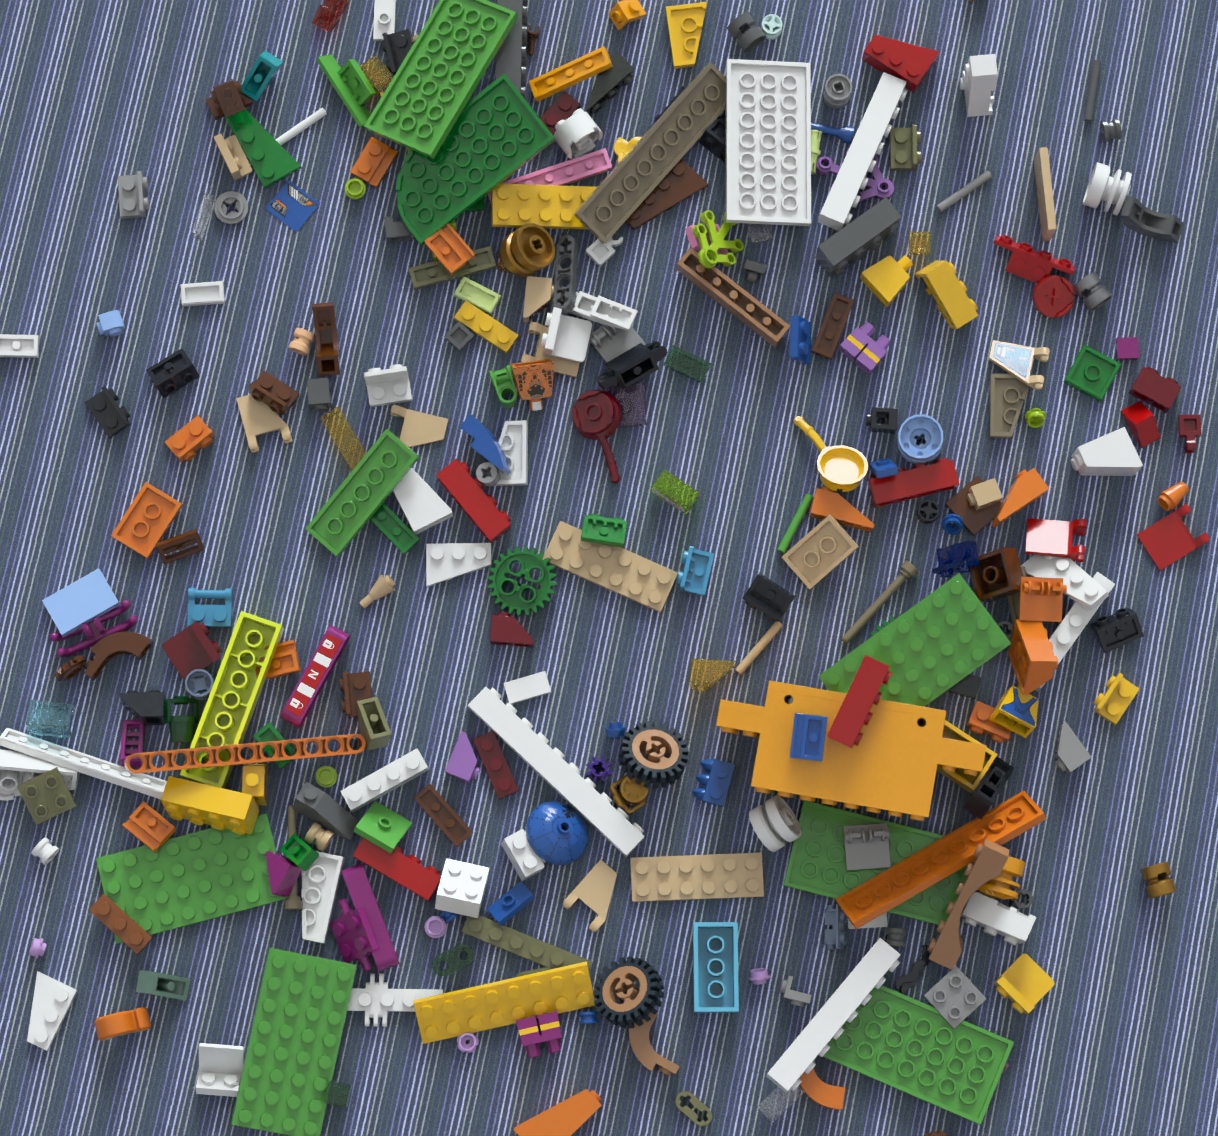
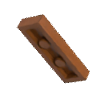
M104 893L89 909L94 916L138 955L153 939L152 936Z

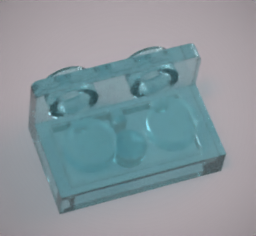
M31 700L25 720L27 733L36 736L47 735L56 738H70V726L75 710L74 705Z

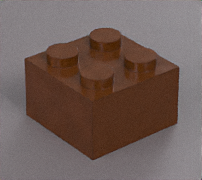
M1003 547L967 560L975 594L980 602H992L1020 592V579L1024 576L1016 548Z

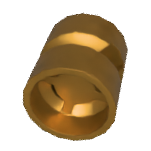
M1168 861L1140 869L1143 880L1148 882L1146 890L1149 899L1177 891L1174 880L1169 878L1171 870Z

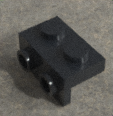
M759 573L742 598L749 607L753 609L758 608L764 612L763 615L769 620L779 622L796 596Z

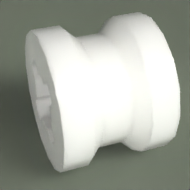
M45 837L35 846L31 854L39 857L41 863L47 865L56 856L59 848L52 846L50 840Z

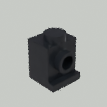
M872 407L871 413L866 415V426H870V432L895 434L897 430L898 409ZM883 419L885 424H878L877 420Z

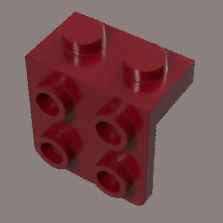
M198 621L162 645V648L183 679H186L191 671L204 669L221 658L219 655L222 652L216 641H210L207 636L210 634L204 623L199 624Z

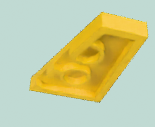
M707 2L666 7L674 69L695 67Z

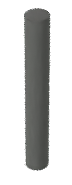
M1093 60L1084 115L1085 122H1092L1101 67V61Z

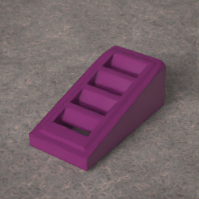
M123 720L120 764L125 767L126 757L135 753H144L145 725L139 720ZM127 729H140V732H127ZM127 738H139V740H127ZM127 747H138V749H126V748H127ZM133 757L130 760V767L141 766V761L138 758Z

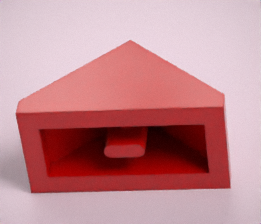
M1140 401L1120 411L1141 448L1161 438L1154 414Z

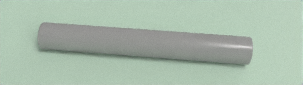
M987 170L936 205L939 212H943L991 179V173Z

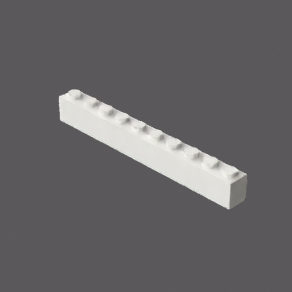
M485 687L468 704V708L627 857L644 839L645 836L642 834L644 830L636 822L631 824L626 819L628 815L620 807L616 810L610 804L612 800L604 792L600 795L594 789L596 785L588 777L586 779L582 778L578 774L580 769L572 762L568 764L564 761L565 755L556 747L552 749L547 744L549 740L542 733L536 734L531 729L533 725L526 718L521 720L516 715L517 710L509 702L505 705L500 700L502 696L493 687L490 690Z

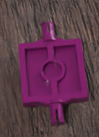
M346 898L337 901L342 914L339 918L331 921L330 925L343 960L346 963L360 960L363 972L369 971L373 968L368 956L371 952L379 949L364 907L350 911Z

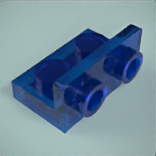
M969 540L937 549L939 567L933 568L932 573L940 574L943 578L952 577L954 572L967 573L971 571L970 568L979 566L976 541Z

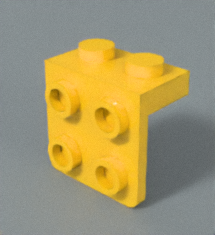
M1024 953L1015 960L994 984L997 986L996 991L1002 997H1008L1013 1002L1012 1007L1017 1012L1026 1015L1035 1008L1034 1006L1054 986V980Z

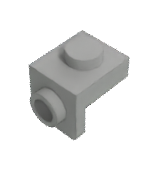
M788 976L787 980L783 979L780 992L784 993V999L792 1000L791 1005L804 1007V1004H810L812 995L790 990L793 976Z

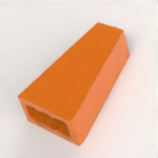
M585 1089L519 1124L513 1130L519 1136H571L602 1106L599 1102L602 1098L593 1089L590 1092Z

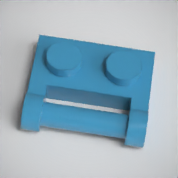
M188 588L187 626L189 627L198 621L199 624L204 623L206 627L232 628L233 589L196 590V588ZM196 598L225 599V605L196 604Z

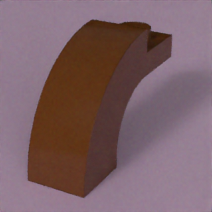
M334 302L312 304L318 376L340 375L339 344Z
M118 632L108 635L90 649L96 657L94 659L91 658L87 662L84 673L95 681L105 665L113 657L121 654H130L141 660L154 642L150 638L135 632Z

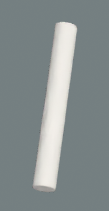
M322 107L275 140L282 146L327 115L326 111Z

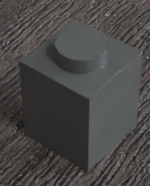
M329 378L307 379L310 409H314L316 412H323L327 408H332Z

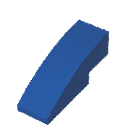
M469 414L460 428L475 439L470 446L505 474L509 475L508 461L500 444L484 424L472 414Z

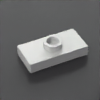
M375 0L373 41L381 42V40H384L383 33H395L396 0Z

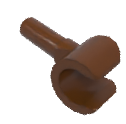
M529 24L527 27V36L530 38L528 55L533 56L536 39L540 36V27L538 25L537 31L531 32Z

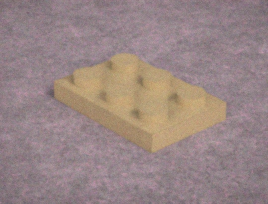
M829 514L786 552L782 558L810 590L859 546L835 518Z

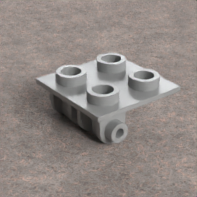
M603 324L592 332L589 338L590 343L606 362L611 361L640 343L644 346L646 345L632 326L628 331Z
M887 823L843 826L847 870L891 867Z
M957 966L924 995L928 1000L927 1002L932 1007H935L953 1028L959 1025L986 1000L984 995Z

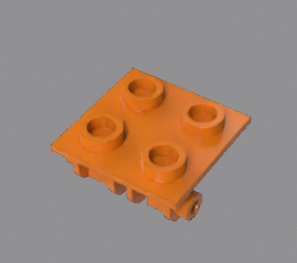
M1021 577L1019 620L1062 622L1063 594L1067 592V586L1063 585V578Z

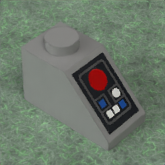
M1067 722L1059 727L1055 751L1057 761L1055 763L1061 772L1065 771L1068 775L1092 757Z

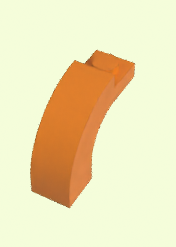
M814 1068L809 1074L805 1072L799 1078L802 1081L799 1086L808 1098L826 1108L843 1109L845 1087L824 1083L816 1075Z

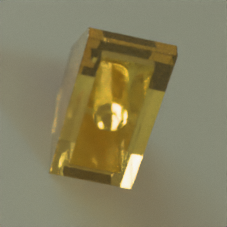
M373 56L361 64L360 68L381 99L393 79V75L384 63L376 56Z
M691 659L690 688H694V691L707 692V688H713L734 669L735 661Z

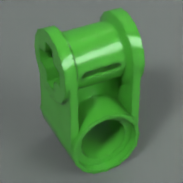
M510 365L501 370H490V378L500 405L506 409L513 408L517 404L518 398ZM506 393H511L513 398L511 400H504L502 396Z

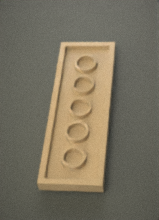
M562 521L559 522L542 560L550 558L549 564L661 613L678 576V572L621 547L581 541L582 530Z
M762 852L630 858L632 902L764 897Z

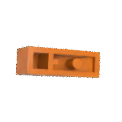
M1035 468L1028 472L1025 469L1015 476L1017 480L1011 485L991 524L994 528L1047 492L1049 487Z
M827 487L816 488L809 517L824 520L831 514L840 525L868 532L873 531L874 523L842 496Z

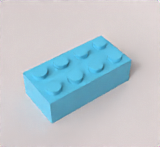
M693 922V1013H738V922Z

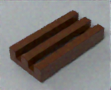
M197 528L156 543L163 564L205 550ZM195 543L198 544V545L189 547V548H187V549H184L185 547H187V546H189V545H192V544H195ZM176 550L179 551V552L173 553V554H171V555L165 556V554H168V553H170V552H173V551H176Z

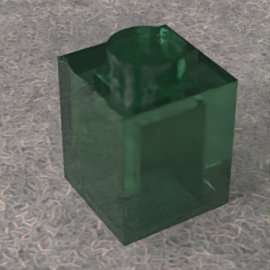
M329 1081L324 1103L348 1108L353 1086Z

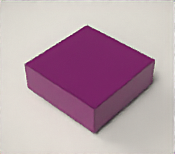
M1138 337L1116 338V360L1139 359Z

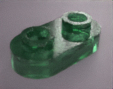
M466 944L455 946L433 959V971L439 976H448L470 965L474 960V951ZM463 951L468 954L465 960L459 958V954ZM442 961H445L448 964L447 968L444 970L440 969L439 964Z

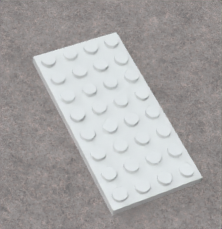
M726 60V223L811 225L810 63Z

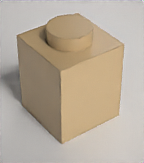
M995 478L971 486L968 491L969 494H967L970 505L974 506L976 511L996 504L1003 498Z

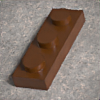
M834 293L811 353L829 360L832 359L854 300Z
M428 784L414 797L415 801L456 847L473 834L471 829L431 784Z

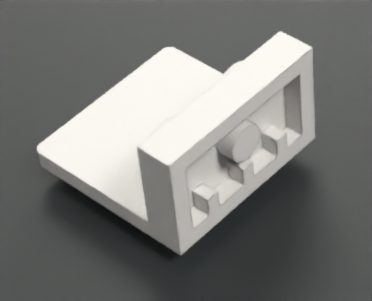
M396 364L385 370L371 368L368 372L364 373L370 407L412 401L406 366L402 367L401 364Z
M200 1043L199 1075L196 1084V1094L237 1097L244 1065V1047Z

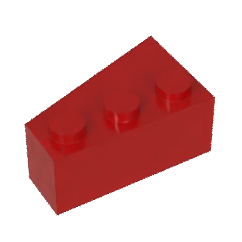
M875 35L864 50L862 60L882 73L885 72L907 81L905 88L915 93L937 61L939 51Z

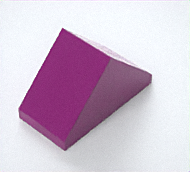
M267 851L265 853L271 892L273 895L287 897L302 869L284 855Z

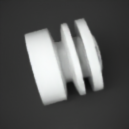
M1097 162L1085 192L1083 205L1096 209L1100 202L1104 201V212H1108L1111 204H1113L1112 214L1117 216L1125 203L1126 196L1129 195L1132 173L1126 172L1123 179L1120 180L1122 170L1118 169L1114 177H1110V166Z

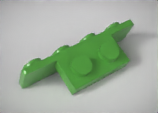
M333 55L319 56L317 62L337 91L343 104L353 116L354 121L359 127H364L371 115L365 104L376 94L371 83L355 59L348 60L341 68Z

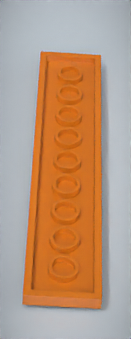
M1022 791L987 811L982 820L978 817L835 900L855 929H858L975 861L976 857L973 856L978 844L982 845L985 839L1001 846L1046 820V816L1025 791Z

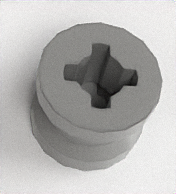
M484 462L478 466L476 476L483 485L492 487L499 482L500 472L492 463Z

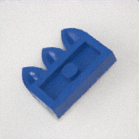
M715 758L703 760L700 764L710 774H700L696 778L706 788H697L692 792L697 799L703 802L723 807L735 764Z

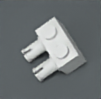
M524 829L506 837L501 842L521 881L541 872L545 867L544 863L546 861L533 851Z

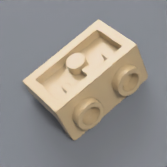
M222 134L214 136L216 145L234 181L253 172L235 135L226 139L223 138Z

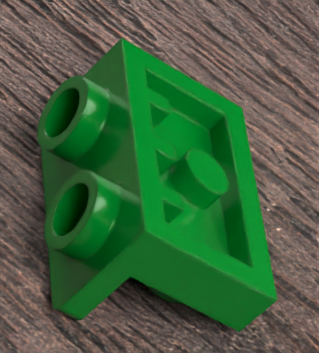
M585 514L581 541L623 548L628 521L617 517L605 518L597 514Z

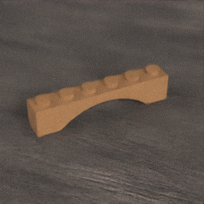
M987 839L984 840L982 845H977L973 854L976 859L973 864H968L964 875L967 877L964 883L959 882L955 891L957 897L954 902H949L945 913L948 916L945 921L941 919L936 930L939 934L936 939L932 938L927 948L930 951L929 960L951 970L954 969L963 948L960 932V917L963 908L970 896L980 886L1000 875L1009 857V849Z

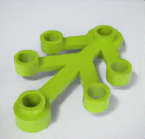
M706 210L701 213L700 219L707 225L711 241L710 246L706 237L707 229L705 225L699 223L692 228V232L695 237L699 238L701 250L698 253L699 261L708 269L713 268L716 263H723L724 266L730 267L736 263L734 254L729 252L722 255L718 254L717 250L727 249L736 254L744 249L743 242L739 239L734 241L724 240L731 226L738 223H726L725 211L723 215L724 222L717 232L714 213Z

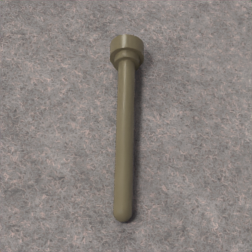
M906 560L901 565L900 574L842 637L844 643H849L906 579L914 578L919 571L913 564Z
M289 805L287 808L288 839L293 833L297 835L296 811L293 809V805ZM297 880L285 901V910L287 911L302 910V900L298 896Z

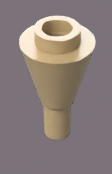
M381 574L369 591V594L359 603L363 608L368 607L374 600H378L395 591L393 586L396 583L389 575L384 577Z

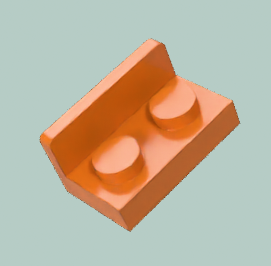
M197 415L167 439L165 444L182 463L185 460L186 462L191 460L196 455V451L201 447L205 448L210 445L215 435Z
M976 701L966 726L971 727L970 731L982 735V733L990 735V739L995 742H1007L1012 731L990 720V716L995 708Z

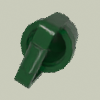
M175 696L174 699H166L164 701V722L169 724L171 742H192L194 724L199 721L198 700L189 699L188 696ZM171 703L175 705H188V703H192V715L171 716Z

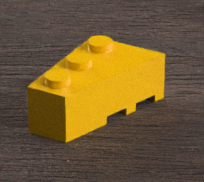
M935 260L916 272L915 276L917 279L922 277L928 286L926 292L928 295H933L938 304V310L951 329H958L979 316L976 312L978 308L975 302L969 299L965 293L967 288L964 283L957 279L955 275L957 271L951 262L948 263V261Z

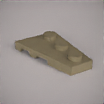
M990 374L989 438L1011 439L1029 386L1011 374Z

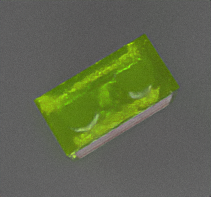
M665 469L652 486L653 493L685 515H688L700 496L699 492Z

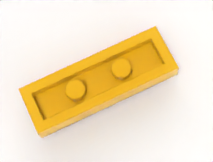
M466 300L454 316V320L460 321L466 328L506 354L519 337L518 334Z

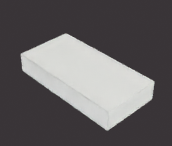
M223 281L180 284L182 307L225 303Z
M545 671L504 683L510 704L551 693Z

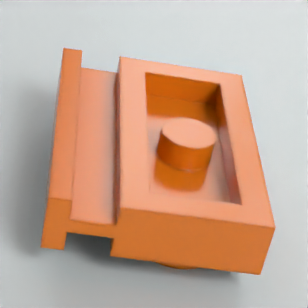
M371 137L350 173L377 189L397 157L398 151Z
M449 223L424 241V244L451 275L468 263L471 258L475 257V253Z
M294 640L278 643L271 666L265 677L266 680L301 672L295 646L296 642ZM266 656L261 657L259 662L264 661ZM259 666L255 669L257 678L260 673Z
M144 801L131 814L130 819L122 824L126 830L154 853L177 830L175 826Z

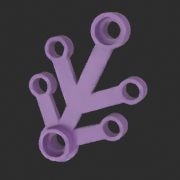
M826 156L820 157L816 163V171L821 175H828L830 172L838 175L841 166L834 164ZM877 156L873 159L876 161L872 171L874 180L868 178L869 180L866 187L871 189L863 192L859 191L858 196H861L858 205L862 201L875 196L884 199L886 197L889 198L893 194L894 185L889 179L883 178L877 165ZM827 162L829 165L823 166L821 163ZM880 186H886L887 190H882Z

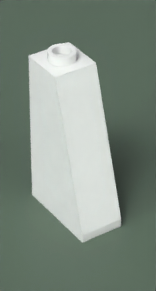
M413 468L408 471L393 490L415 535L453 517L451 508Z

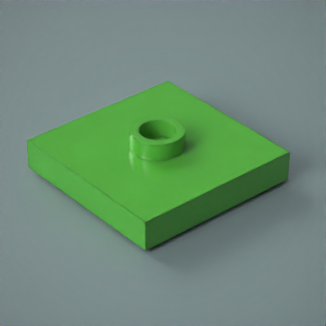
M374 801L353 832L391 854L411 827L412 822Z

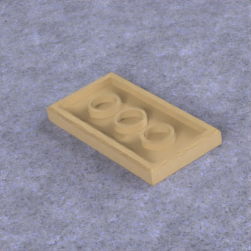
M1042 147L1039 148L1035 156L1034 169L1042 242L1051 240L1057 227L1048 148Z

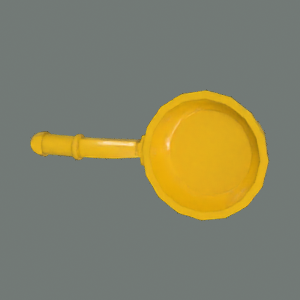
M795 417L794 424L805 432L806 436L810 437L821 453L817 460V468L820 480L824 486L833 491L843 489L842 492L856 489L860 485L861 480L866 476L868 470L867 459L855 448L844 445L826 447L812 426H809L802 417Z

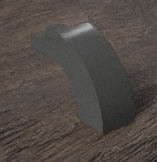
M1126 196L1125 203L1121 209V216L1124 218L1123 224L1131 230L1154 239L1174 243L1179 242L1184 223L1175 215L1153 211L1145 207L1134 196Z

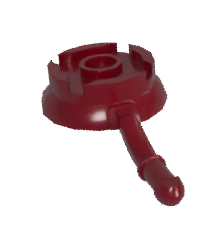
M603 390L588 391L580 395L573 406V424L576 430L585 438L600 441L607 461L606 465L610 472V479L613 483L618 484L620 482V475L616 466L617 462L614 460L607 438L619 427L622 418L621 406L617 398L610 392Z

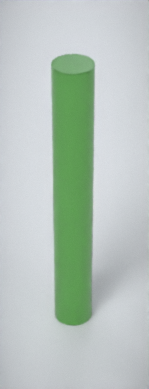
M806 493L777 551L785 554L814 498L812 495Z

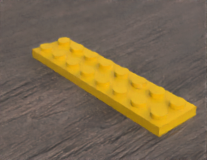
M586 961L413 1000L422 1042L426 1044L461 1036L464 1033H475L515 1024L516 1020L536 1016L537 1019L538 1015L557 1011L559 1014L595 1006V998Z

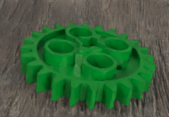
M516 546L515 553L507 549L508 556L500 553L499 555L502 560L500 562L494 560L493 562L497 567L489 569L494 573V576L487 577L493 581L492 584L488 585V588L495 590L490 596H497L498 598L494 603H503L501 606L502 610L509 607V614L511 615L517 610L518 616H521L523 611H525L527 616H530L531 609L537 614L538 606L546 608L545 600L552 602L548 597L549 594H556L551 589L554 586H558L556 582L552 581V579L558 577L557 574L551 573L555 566H548V563L551 561L550 558L542 560L544 557L543 552L536 555V548L529 552L528 547L524 546L523 552H521L520 548ZM520 562L522 565L521 570L513 573L511 569L513 563ZM540 569L542 573L541 578L533 580L531 577L532 572ZM508 573L521 579L525 576L527 581L540 585V589L526 584L521 585L518 581L505 577V574ZM507 582L514 584V589L510 593H505L504 585ZM533 590L534 597L526 601L524 599L525 591Z

